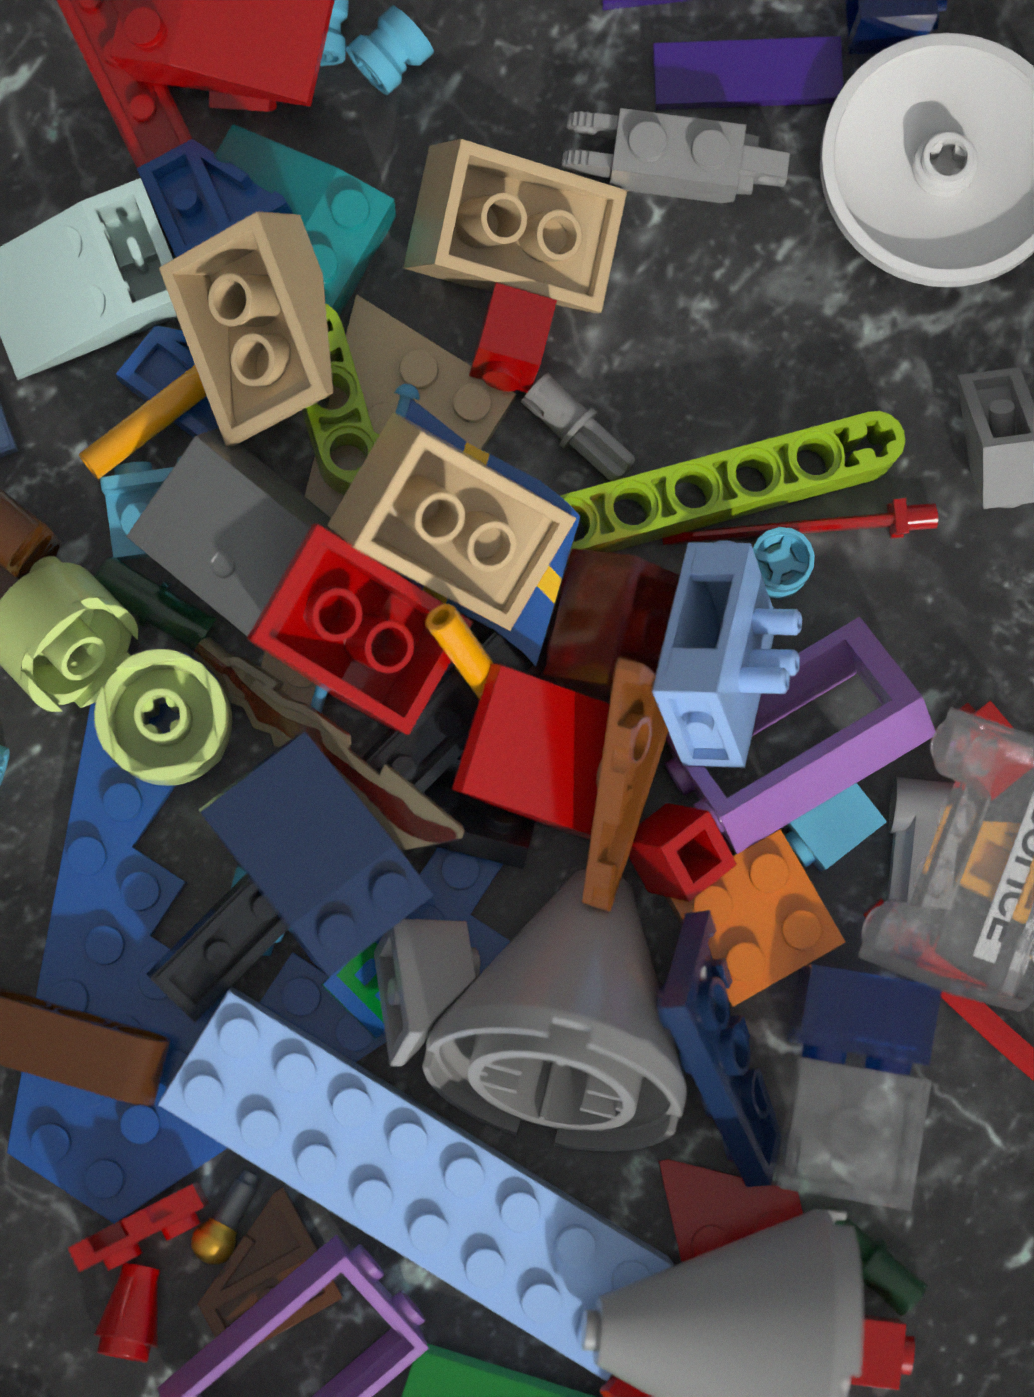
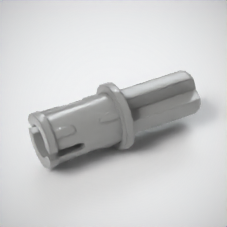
M549 373L542 376L521 400L523 406L539 417L561 439L559 445L563 449L569 445L574 447L608 480L615 481L621 479L635 462L634 455L594 419L598 411L594 408L587 410L579 401H576Z

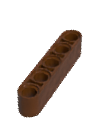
M0 987L1 1066L127 1103L138 1105L155 1104L171 1041L169 1038L152 1031Z

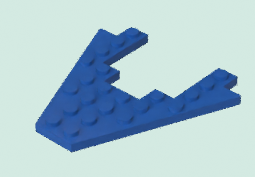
M186 652L184 653V655H187V656L193 658L192 656H190V655L187 654ZM95 702L90 705L36 998L152 1031L169 1038L171 1041L154 1105L127 1103L22 1072L7 1153L115 1224L228 1148L158 1105L165 1090L227 991L194 1022L146 975L171 949L154 938L153 935L187 885V882L135 849V847L176 785H156L142 781L113 761L104 750L97 735L94 717ZM165 702L159 705V715L149 718V724L158 727L163 734L170 732L171 722L180 719V713L174 712ZM437 847L419 875L434 896L404 918L466 921L470 945L478 950L480 957L479 975L510 943V940L471 915L503 864ZM292 952L259 1002L260 1004L355 1063L387 1042L385 1030L377 1039L374 1038L321 985L328 978L323 971Z

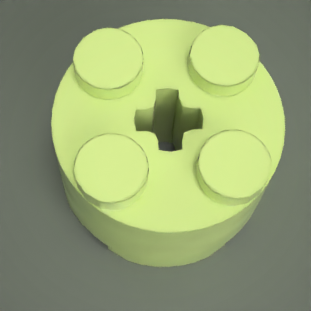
M47 556L38 560L32 566L29 573L18 580L0 600V665L37 705L51 712H63L57 705L75 702L80 708L95 703L102 687L111 674L122 662L131 657L128 649L132 635L138 640V626L131 613L89 571L80 565L62 562L55 556Z
M167 649L148 650L127 658L111 674L96 699L95 726L104 750L122 769L136 778L151 784L179 785L201 777L222 759L229 743L232 731V711L223 687L204 665L177 651ZM166 702L174 712L180 713V719L171 722L170 732L163 734L158 727L149 724V718L159 715V705Z

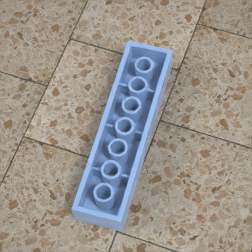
M233 986L227 991L158 1104L606 1381L610 1378L611 1373L594 1364L593 1351L582 1350L581 1327L584 1310H595L597 1299L601 1295L675 1266L669 1256Z

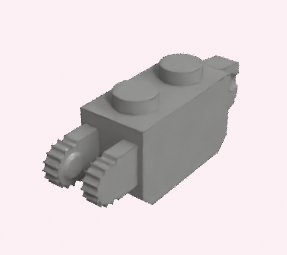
M620 108L619 116L574 111V113L570 112L568 114V130L582 136L615 139L616 143L614 154L582 149L563 152L561 167L567 171L579 174L585 173L587 175L611 178L610 185L617 188L640 193L728 203L734 202L736 194L751 195L753 184L784 187L787 181L790 153L758 147L759 136L746 134L745 124Z

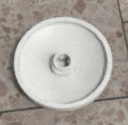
M937 33L917 36L896 43L870 58L853 74L839 93L824 128L820 148V175L829 210L841 232L859 253L874 265L898 278L936 287L967 286L996 278L1012 270L1034 253V66L1011 49L981 37L957 33Z

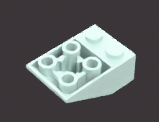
M141 178L80 201L0 247V337L18 380L177 318L159 267L173 260V256Z

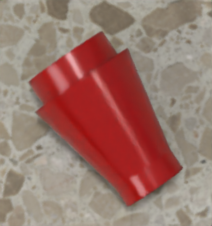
M122 1264L117 1283L94 1333V1336L100 1337L97 1353L131 1361L148 1362L151 1347H158V1279L160 1270L137 1264Z

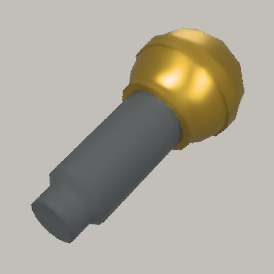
M243 1169L239 1178L234 1179L213 1218L209 1217L206 1222L202 1223L197 1229L195 1228L191 1246L196 1257L202 1262L210 1265H219L226 1262L234 1252L235 1236L237 1234L235 1229L256 1194V1185L260 1180L259 1177Z

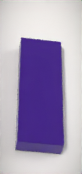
M841 36L653 43L655 110L834 104L843 89Z

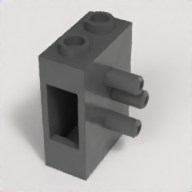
M219 428L194 437L126 536L246 636L251 632L313 523L319 524L344 540L327 526L331 518L240 443L234 446H226Z

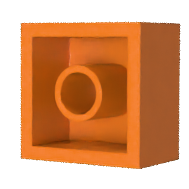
M781 829L734 855L733 857L737 865L690 902L665 896L681 926L685 913L711 911L716 932L713 937L709 938L708 945L713 959H726L733 981L730 989H726L729 1007H734L845 943L844 938Z

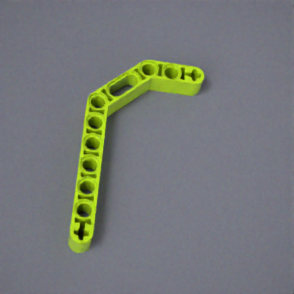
M325 304L332 385L343 390L348 397V401L344 406L332 410L322 408L317 403H314L302 409L319 472L324 482L333 490L345 496L361 467L348 471L340 469L333 463L330 455L338 447L351 445L362 451L365 458H367L380 434L373 430L342 321L337 312L328 304ZM882 411L865 412L560 495L580 515L579 521L585 530V537L572 543L567 564L873 481L883 476L902 454L905 445L904 430L899 421L888 413ZM865 435L870 444L881 443L883 450L877 457L872 448H865L852 452L845 462L844 453L854 450ZM803 450L816 452L825 462L826 472L822 475L806 473L797 462V453ZM747 466L756 468L765 478L766 489L758 492L746 490L739 484L736 478V470ZM681 483L697 485L705 495L706 505L693 509L684 506L675 495V486ZM623 499L636 501L642 506L646 521L639 525L623 523L614 512V503Z

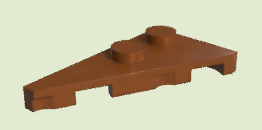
M621 658L618 659L615 669L603 758L597 772L596 783L598 793L582 903L611 912L668 734L667 726L652 692L656 675L643 664Z

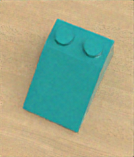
M232 124L215 156L220 162L231 163L246 172L255 184L272 194L276 191L281 194L293 213L301 216L323 273L325 304H328L340 316L396 219L394 199L335 166Z

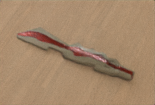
M210 637L204 638L198 643L194 650V657L219 679L229 702L244 707L253 728L270 733L274 746L279 747L304 730L400 850L457 840L463 836L464 829L460 823L390 765H384L381 774H379L354 753L350 747L351 734L311 705L289 697L281 690L284 682L246 657H236L230 654Z

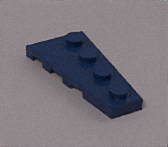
M711 911L685 913L666 987L661 989L658 994L657 1008L659 1019L664 1028L670 1029L680 1049L683 1069L687 1074H692L701 1092L704 1112L708 1118L714 1119L723 1137V1146L727 1159L735 1162L746 1187L770 1186L782 1134L760 1067L749 1068L750 1034L744 1015L731 1016L726 989H730L733 981L726 959H713L708 945L709 938L713 937L716 932Z

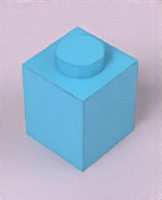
M855 783L785 825L784 827L789 832L785 837L802 867L806 868L813 863L821 872L829 868L887 821L859 785Z

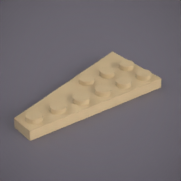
M356 294L346 338L374 432L381 434L390 416L396 411L400 398L399 394L394 393L396 388L402 384H411L417 388L420 395L419 400H413L465 441L483 450L516 400V394L493 389L483 380L470 377L471 366ZM333 386V394L330 395L328 410L338 409L348 401L346 393L339 387ZM351 445L338 447L330 455L337 467L347 471L361 467L366 459L362 451ZM314 457L305 497L332 518L344 495L333 490L324 482ZM376 560V561L379 562L380 564L384 565L385 567H387L388 569H390L391 571L395 572L396 574H398L399 576L402 577V575H400L398 572H396L393 568H391V567H389L388 565H386V564H384V563H382V562ZM265 651L261 668L284 682L281 690L289 697L311 705L316 684Z

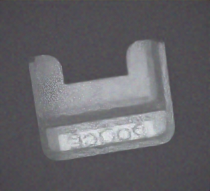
M950 707L945 722L939 725L932 738L931 755L935 758L937 772L955 780L951 793L944 798L938 809L936 817L938 829L928 855L920 861L915 871L913 881L915 891L910 903L889 899L868 914L862 929L863 944L858 957L946 993L1021 1012L1034 1000V736Z

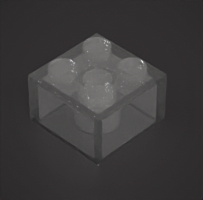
M795 1057L775 1185L782 1189L911 1211L932 1080Z

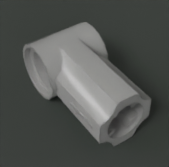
M895 777L889 806L888 828L889 833L893 834L887 901L920 906H944L950 840L954 841L960 817L961 785L959 783Z

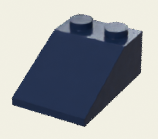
M304 730L296 734L198 810L311 961L328 977L434 896L398 846Z

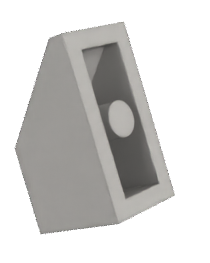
M1020 367L958 375V391L970 472L983 509L996 507L1014 508L1022 504L1034 503V403Z
M403 919L386 932L379 941L374 951V959L390 1066H403L428 1040L429 1033L434 1024L479 976L480 957L478 950L470 945L466 921Z

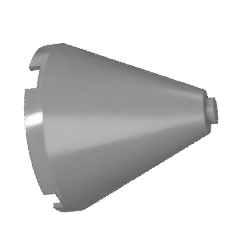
M586 869L574 872L434 1024L428 1036L426 1055L422 1067L428 1082L446 1101L474 1119L503 1132L517 1136L521 1120L557 1130L554 1146L587 1151H628L641 1149L663 1142L675 1133L678 1117H682L687 1096L686 1085L672 1033L669 1028L663 1027L659 1019L657 1000L660 989L633 889L622 876L611 912L588 906L582 903Z
M813 1209L601 1295L597 1299L595 1310L585 1309L583 1312L581 1327L582 1350L593 1351L595 1365L652 1397H848L850 1376H860L863 1338L862 1278L854 1227L835 1225L837 1220H846L847 1213L845 1211Z

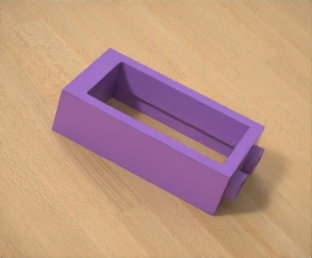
M860 617L798 653L800 658L799 671L794 676H789V688L784 694L761 693L752 736L856 674L859 675L882 706L734 795L726 798L705 766H683L668 731L665 741L673 758L665 762L664 765L683 796L694 791L700 801L693 804V807L708 810L711 813L720 833L724 834L737 854L936 735L923 696Z
M336 1234L158 1386L159 1397H202L199 1393L341 1272L392 1328L311 1397L374 1396L429 1349L420 1329V1325L426 1319L406 1293L400 1290L392 1296L380 1283L379 1279L385 1274L363 1246L359 1244L351 1251Z

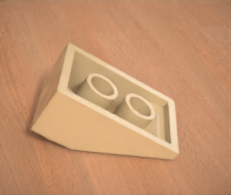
M464 139L431 145L427 154L403 268L459 285L493 291L497 282L557 300L556 305L601 313L627 190Z
M255 212L159 267L226 446H234L333 394L323 273L300 215Z
M393 412L327 526L352 547L510 631L576 518L447 441Z

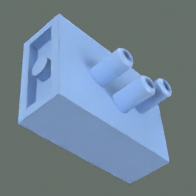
M721 540L714 543L688 542L652 690L683 766L745 768L761 693L784 694L789 688V676H794L799 671L800 658L796 650L771 648L774 635H797L801 631V613L797 609H773L751 543Z

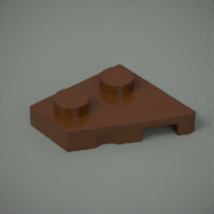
M285 1186L274 1192L198 1303L215 1338L319 1250ZM335 1278L256 1346L342 1299L344 1295Z

